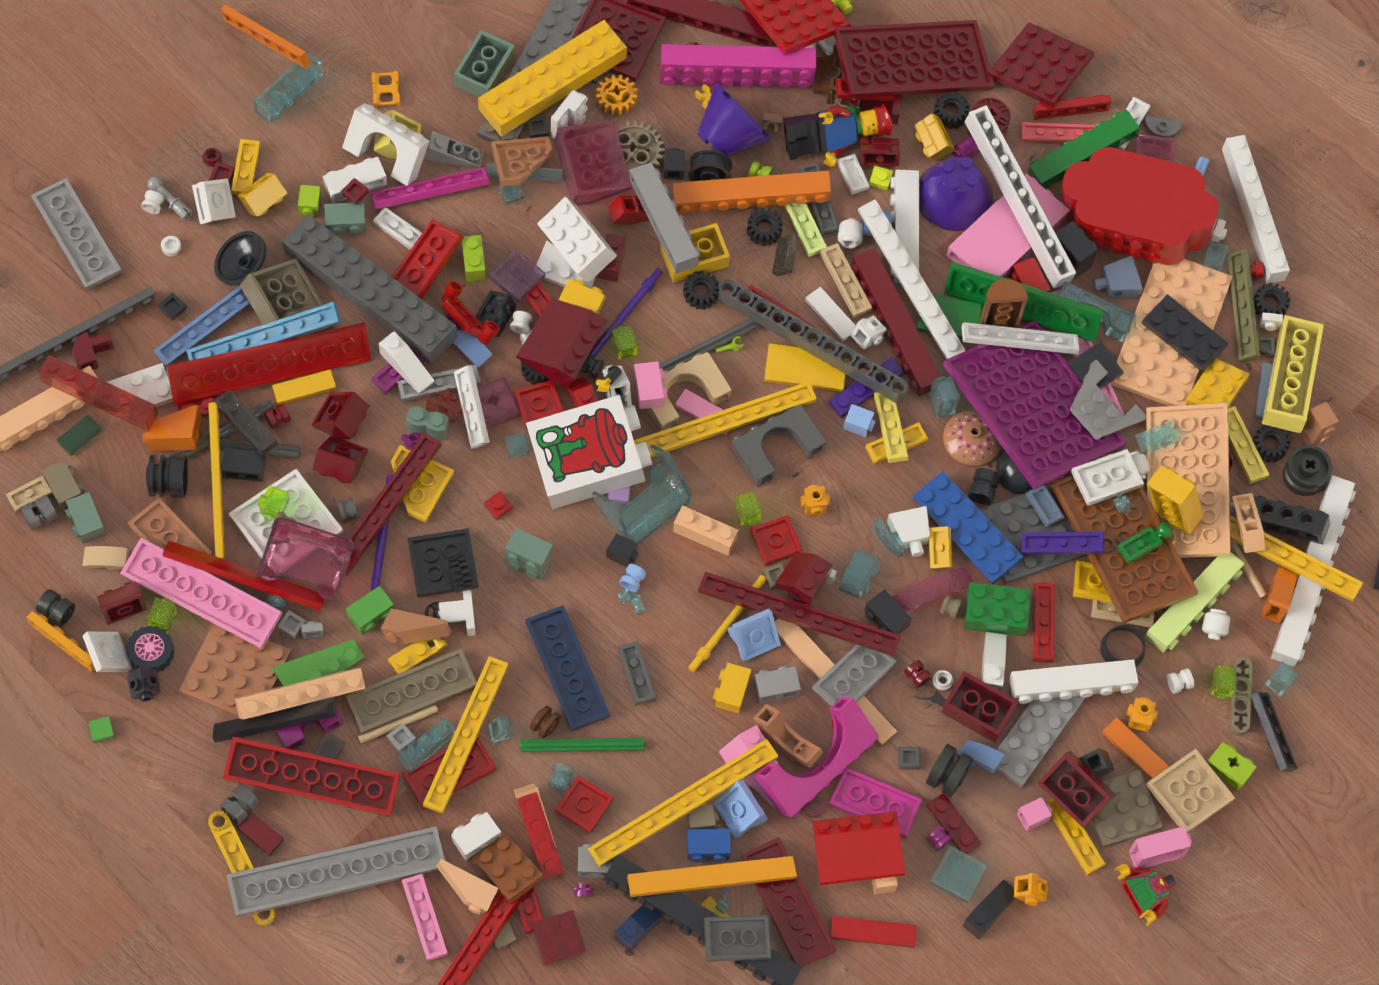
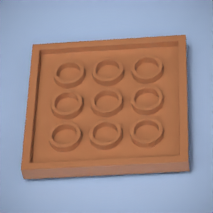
M213 624L179 689V693L239 718L235 698L274 688L278 678L271 667L287 662L292 653L291 649L267 640L263 649H260Z

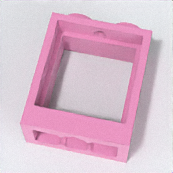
M1183 826L1138 838L1134 841L1129 853L1134 867L1148 868L1182 859L1191 847L1192 839L1189 832H1186Z

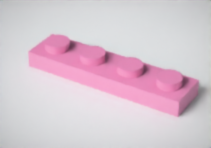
M419 874L403 879L402 884L427 962L447 956L448 953L423 875Z

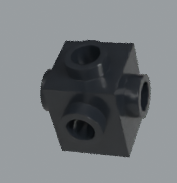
M139 667L127 675L131 699H140L142 702H147L161 692L156 669Z

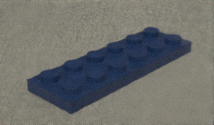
M562 605L525 619L527 629L570 731L572 732L610 717V713L564 606Z

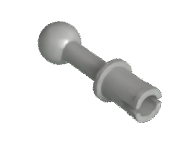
M153 176L148 180V188L162 194L164 199L170 204L169 209L174 210L183 221L192 216L193 212L182 203V199L180 197L175 198L163 187L161 178Z

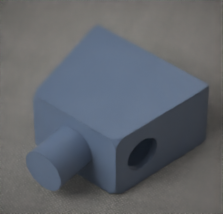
M1132 256L1105 265L1101 272V278L1093 279L1094 289H1105L1109 299L1138 298L1143 289Z

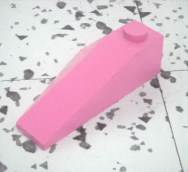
M756 725L736 736L719 753L725 763H728L764 741L765 738ZM777 760L771 762L773 764L779 765ZM760 770L744 779L745 784L749 787L751 786L766 802L775 808L754 777Z

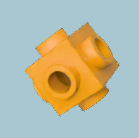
M810 485L804 488V493L800 496L801 507L805 508L806 516L826 514L827 505H830V495L826 493L825 486Z
M1145 697L1135 698L1133 704L1129 703L1126 716H1130L1128 727L1148 732L1152 722L1155 723L1157 719L1156 703L1151 702L1150 699Z
M1034 873L1015 877V898L1024 901L1029 906H1036L1039 902H1046L1048 891L1046 880Z

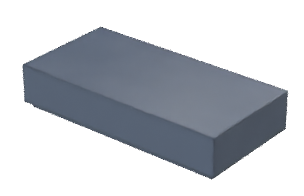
M1045 485L1026 493L1028 500L1046 528L1064 520V515Z

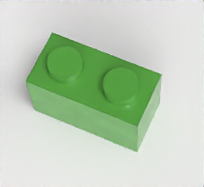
M378 586L346 608V615L362 635L365 632H371L377 626L376 624L382 620L385 621L390 609L395 608L390 598Z

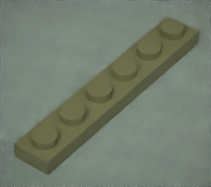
M1241 249L1228 254L1229 273L1233 276L1230 283L1238 357L1240 362L1245 363L1259 358L1260 352L1248 250Z

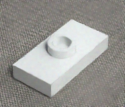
M855 154L837 160V165L851 195L869 189V183Z

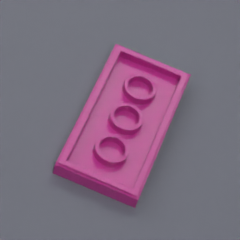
M845 767V771L838 781L829 806L852 816L897 811L900 836L907 838L923 799Z

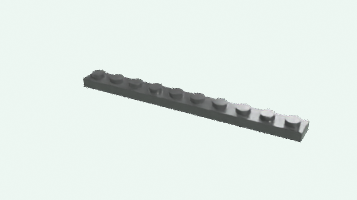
M152 287L135 294L0 366V382L8 379L10 373L16 370L17 372L25 370L29 367L27 364L33 361L38 363L44 360L46 354L52 351L53 353L64 349L63 345L69 342L74 344L80 335L86 332L93 334L100 329L99 326L105 323L110 325L117 321L118 316L122 314L127 316L133 313L135 307L141 304L142 306L153 302L152 298L155 297Z

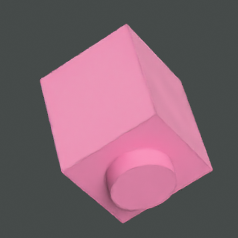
M1041 797L1020 807L1017 815L1026 832L1049 822L1052 816V809L1048 802H1044Z

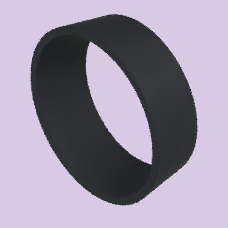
M1129 625L1115 626L1105 634L1101 641L1100 651L1105 662L1120 661L1114 658L1108 651L1107 638L1113 631L1127 630L1134 633L1140 639L1143 646L1141 655L1134 660L1135 667H1137L1145 656L1146 644L1143 635L1139 630Z

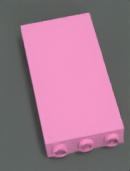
M1026 173L1024 176L1051 227L1055 231L1067 220L1070 210L1061 201L1056 199L1050 190L1043 188L1037 179L1030 177ZM1003 195L948 247L946 256L953 262L1006 278L1011 273L1013 265L1024 261L1033 252V249Z

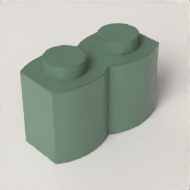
M410 407L406 417V429L410 433L417 432L420 435L425 432L434 439L443 441L446 439L449 430V418L439 412H428L421 407Z

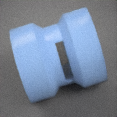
M629 564L626 568V575L621 577L619 583L625 589L637 592L640 587L639 582L644 580L647 573L641 567Z

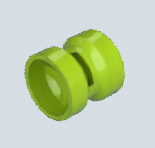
M754 161L748 177L771 175L773 167L768 165L762 166L760 162Z

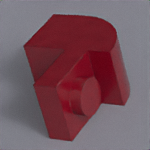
M88 332L76 339L73 345V355L78 372L88 366L92 370L99 368L95 354L114 349L109 333L98 334L90 339Z

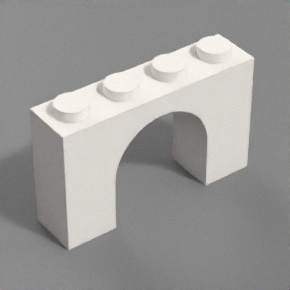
M364 103L356 108L342 148L359 157L368 151L374 132L383 133L393 141L397 150V159L391 177L406 186L416 180L430 141L424 138L423 135L410 130L406 125L391 119L389 115L379 112L372 105Z

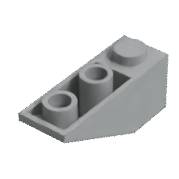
M434 131L425 137L430 142L424 159L438 164L481 168L484 155L483 150Z

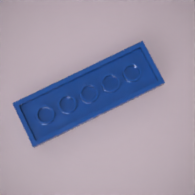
M944 471L940 472L912 496L913 500L920 507H927L928 516L938 527H951V541L992 585L1023 560V556Z

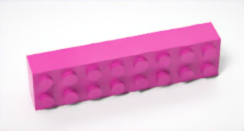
M661 44L660 84L669 86L674 84H684L686 86L705 84L713 86L718 83L724 87L813 88L816 71V48H802L784 55L779 47Z

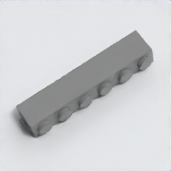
M652 162L630 169V182L677 274L697 267L700 253L697 246L694 247L692 244L690 232L684 228L682 216L676 212L677 208L674 200H670L668 196L669 191L666 184H662L660 180L661 174L658 168L655 169Z

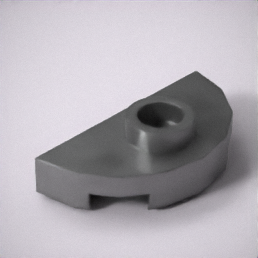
M1146 115L1144 117L1145 127L1152 133L1151 135L1160 139H1169L1171 136L1178 134L1183 124Z

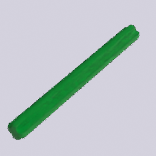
M644 738L520 740L521 752L635 751L645 749Z

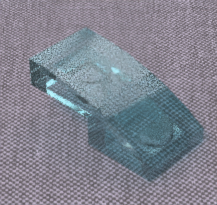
M881 516L873 519L872 529L879 540L893 554L902 557L905 547L897 531L889 534Z

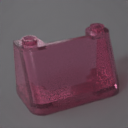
M283 517L276 518L256 576L266 581H272L277 579L279 574L318 586V593L323 599L336 601L352 555L354 543L346 537Z

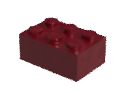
M963 671L945 701L941 713L996 743L1015 711L1018 701Z
M1071 750L1066 752L1037 782L1082 828L1088 825L1116 796Z

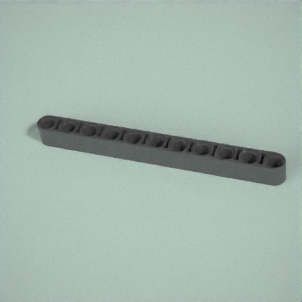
M725 279L720 283L718 297L724 304L895 403L902 402L905 399L908 384L904 379L737 282ZM724 290H730L732 292L725 293ZM745 299V300H748L749 302L743 303V302H741L740 300ZM763 309L766 312L760 313L757 310ZM775 319H780V320H782L783 322L777 323V322H775L774 320H775ZM792 329H797V330H799L800 332L795 333V332H792L791 330H792ZM808 339H815L817 342H810ZM825 349H832L834 352H827ZM847 358L851 362H844L842 359ZM864 368L868 372H861L859 369ZM881 378L885 382H878L876 379ZM899 388L902 392H895L893 389Z

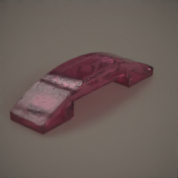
M966 567L953 569L922 580L893 595L892 598L908 613L918 609L921 604L954 591L955 593L968 588L969 582L973 581Z

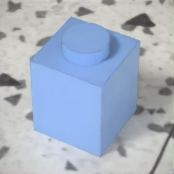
M851 404L843 429L866 438L868 431L872 432L876 422L873 420L874 412Z

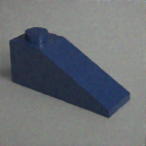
M641 906L615 931L614 938L631 952L661 921V916L655 912L650 913Z

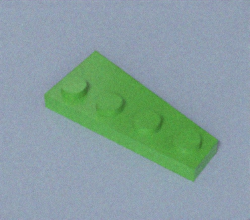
M350 640L271 668L284 686L344 671L364 658V655L355 641Z

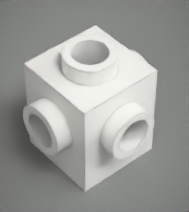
M873 315L867 319H861L857 323L851 337L864 350L872 345L877 346L881 343L886 328Z

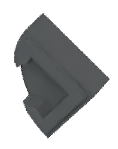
M1258 337L1259 352L1266 357L1274 358V337Z

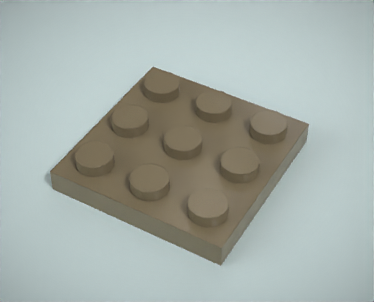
M1140 770L1102 781L1116 794L1092 820L1103 848L1162 830V823Z

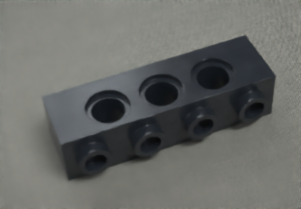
M1253 496L1263 530L1323 545L1330 527L1329 514L1321 510H1309L1300 505H1288L1283 501L1268 500L1263 496ZM1266 512H1272L1269 515H1264Z

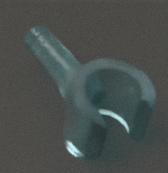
M728 887L724 888L723 895L715 907L723 914L727 912L731 905L730 902L726 901L730 890Z

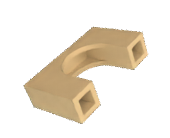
M708 352L697 354L692 360L686 363L681 362L668 372L663 371L664 380H661L662 387L666 386L667 393L673 385L679 382H692L702 388L709 401L714 405H718L731 398L732 390ZM668 396L664 399L663 406L646 408L659 431L679 424V415Z

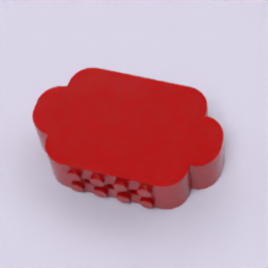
M1104 147L1095 151L1089 162L1081 161L1072 164L1064 175L1060 199L1070 210L1068 218L1083 229L1087 238L1094 241L1097 249H1105L1115 254L1121 253L1132 256L1135 259L1140 258L1151 263L1174 265L1181 262L1186 257L1188 250L1196 251L1208 246L1214 234L1219 210L1216 198L1204 191L1205 179L1197 169L1113 147Z

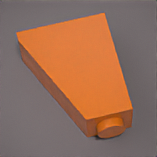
M198 405L148 422L146 431L142 435L143 443H146L148 450H197L202 424V415Z
M1278 567L1260 617L1280 624L1289 609L1298 574L1293 573V571L1287 568Z

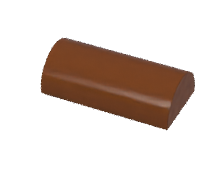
M1001 279L994 282L988 290L979 324L1019 328L1028 299L1025 288L1019 282L1012 279Z

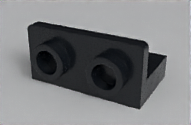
M490 290L475 317L482 325L488 320L495 322L500 328L496 337H500L509 319L515 312L517 305L509 294Z

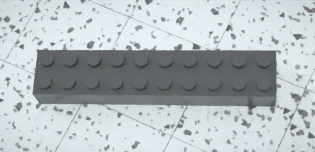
M310 215L282 240L285 254L292 259L297 258L301 266L389 333L395 332L409 348L430 364L458 338L455 324Z

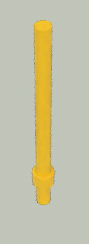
M760 575L751 587L760 589L767 579ZM736 605L707 644L698 650L696 658L688 666L690 671L695 672L701 663L710 657L712 649L745 609L744 607Z

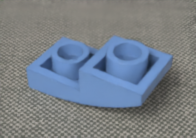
M459 329L457 331L458 338L453 344L479 368L492 353L476 336Z
M967 740L956 757L958 758L960 754L966 753L973 757L971 766L975 767L977 764L994 773L1004 759L1005 754L984 744Z

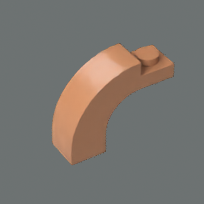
M765 704L753 717L755 724L765 738L778 751L797 765L802 763L810 768L823 754L821 748L799 736L787 724L782 713L770 705Z

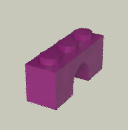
M336 707L335 717L280 728L275 731L284 748L295 750L306 744L302 732L307 725L317 724L326 734L342 726L343 718Z

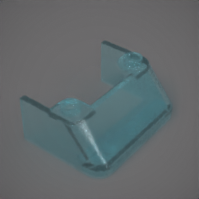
M653 444L650 448L658 462L649 471V479L652 484L627 505L622 507L616 500H610L596 491L592 493L604 517L623 537L637 544L641 543L680 511L682 505L686 506L691 500V492L671 454Z

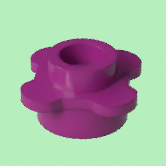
M417 432L409 435L403 434L401 440L404 441V447L407 450H412L421 435Z
M577 883V887H572L574 896L591 897V892L594 890V888H590L588 883Z

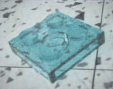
M949 846L930 884L968 904L987 865Z

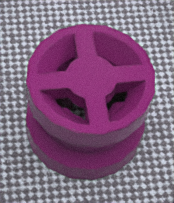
M940 825L926 839L934 844L936 851H939L949 844L953 837L945 832L943 825Z

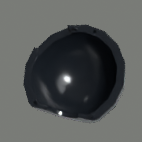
M1004 451L996 462L995 472L1000 475L999 483L1013 493L1024 494L1032 490L1033 488L1007 452Z

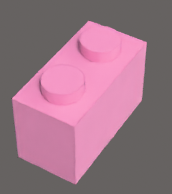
M658 361L634 364V378L639 409L663 406L664 399L667 398L666 386L662 387L661 380H664L663 368L659 369Z

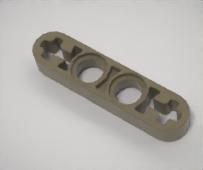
M1245 657L1236 659L1232 666L1229 727L1230 731L1236 736L1244 735L1250 727L1253 666L1251 661ZM1241 663L1246 668L1243 676H1240L1241 668L1238 667ZM1236 683H1245L1247 690L1239 691L1236 688ZM1238 701L1243 702L1246 705V710L1240 711L1236 709L1235 703ZM1239 716H1243L1241 718V725L1244 727L1241 730L1236 725L1239 721Z

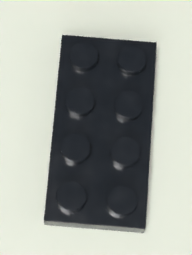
M1168 294L1142 320L1144 326L1201 372H1204L1229 344Z

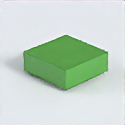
M109 716L88 722L94 743L115 738Z

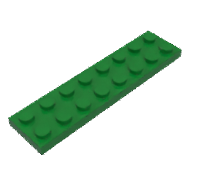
M952 261L944 294L964 301L979 303L984 307L990 286L994 282L1006 278ZM1021 284L1025 288L1028 297L1021 319L1029 322L1036 320L1041 326L1063 333L1077 334L1079 338L1095 342L1104 310Z

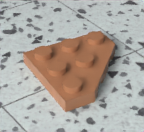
M549 136L491 142V149L501 187L521 185L552 156Z

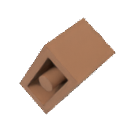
M1325 402L1308 411L1303 430L1312 445L1319 442L1324 444L1331 439V435L1335 432L1339 420L1329 404Z

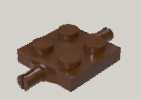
M836 44L833 45L832 55L816 58V71L813 83L814 94H827L826 103L830 105L835 103L836 79L844 78Z

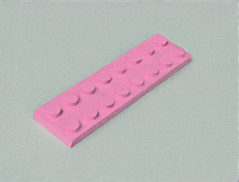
M140 538L123 567L121 575L134 582L136 581L143 587L263 649L283 614L281 611L203 570L163 557L164 549Z

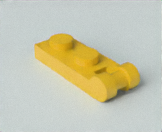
M441 638L414 642L388 658V662L396 674H400L421 665L446 649L448 644ZM431 641L435 644L432 648L428 645Z

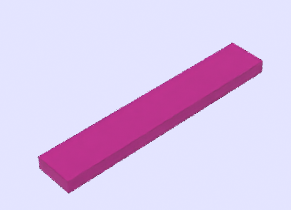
M485 167L370 193L376 210L489 185L490 183Z

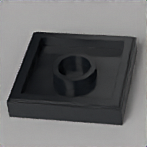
M1102 342L1097 343L1068 362V365L1083 383L1084 377L1090 369V364L1097 360L1108 372L1096 384L1099 389L1124 374Z

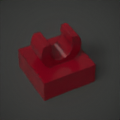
M353 178L341 190L342 195L355 205L370 192L356 178Z

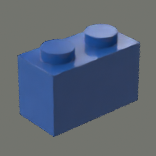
M687 829V860L700 863L705 860L725 862L726 859H730V829Z

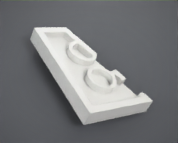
M546 241L533 272L535 277L565 287L568 279L574 281L577 278L585 282L584 286L591 289L595 277L588 283L575 272L559 250L549 241Z

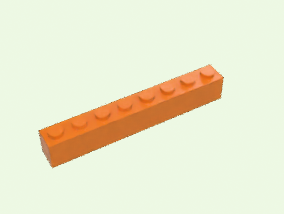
M829 171L673 183L676 212L681 214L693 211H726L731 208L747 209L748 207L757 206L764 208L769 205L785 206L788 203L803 205L807 202L824 203L831 201Z

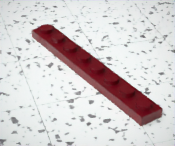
M425 432L422 434L329 563L331 567L346 576L349 575L442 446L441 442Z

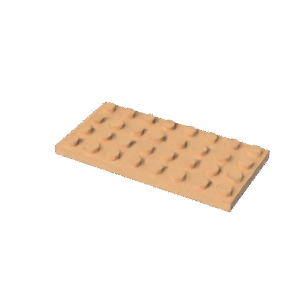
M1186 259L1174 265L1153 263L1117 359V364L1124 374L1112 381L1111 385L1167 406L1186 405V398L1192 390L1199 369L1144 326L1142 320L1168 294L1213 330L1233 276Z
M1227 403L1147 408V460L1150 466V472L1147 474V483L1161 465L1165 468H1173L1180 477H1187L1195 483L1204 516L1190 536L1171 525L1173 533L1169 538L1179 557L1231 556ZM1147 487V497H1148V499H1149L1151 505L1153 506V503H1152V500H1151V497H1150V494H1149V490H1148V487ZM1158 517L1161 523H1168L1162 518Z

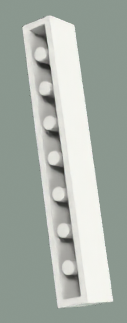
M1241 135L1226 138L1222 152L1258 261L1263 263L1265 282L1269 284L1285 281L1290 269L1246 137Z

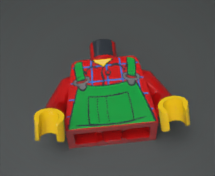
M1126 864L1116 867L1115 871L1118 870L1121 873L1118 879L1125 878L1121 886L1140 920L1146 918L1148 921L1146 926H1149L1152 922L1161 918L1168 907V899L1171 896L1168 889L1176 886L1174 877L1169 874L1161 878L1157 870L1150 871L1148 868L1128 867Z

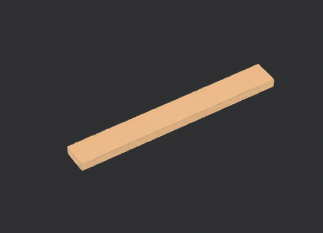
M781 619L775 621L779 638L818 679L823 677L835 665L798 625ZM865 696L857 702L879 735L876 741L880 746H883L897 734V730Z

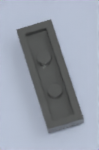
M638 641L618 646V653L635 706L655 701L656 697Z

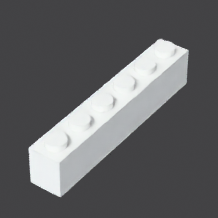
M895 170L894 177L890 179V188L894 189V194L890 196V206H894V211H891V223H894L895 233L919 271V171ZM890 266V275L893 276V283H900Z
M1134 660L1013 671L1009 677L1012 698L1021 704H1025L1032 700L1045 702L1059 697L1065 700L1079 695L1085 698L1099 693L1103 696L1119 691L1121 693H1130L1137 687L1138 677Z

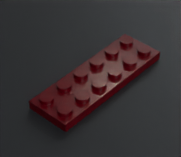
M780 837L741 854L743 861L789 856ZM797 871L795 879L754 883L795 964L805 967L836 952V948Z

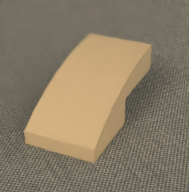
M113 546L85 547L82 566L86 569L102 567L108 570L123 569L128 561L129 549Z

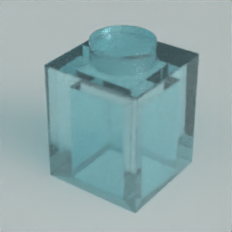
M1282 661L1269 676L1265 684L1282 697L1299 674Z

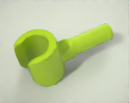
M740 336L734 337L732 343L716 348V353L731 349L739 352L744 344L737 345L736 343L740 342L742 338Z

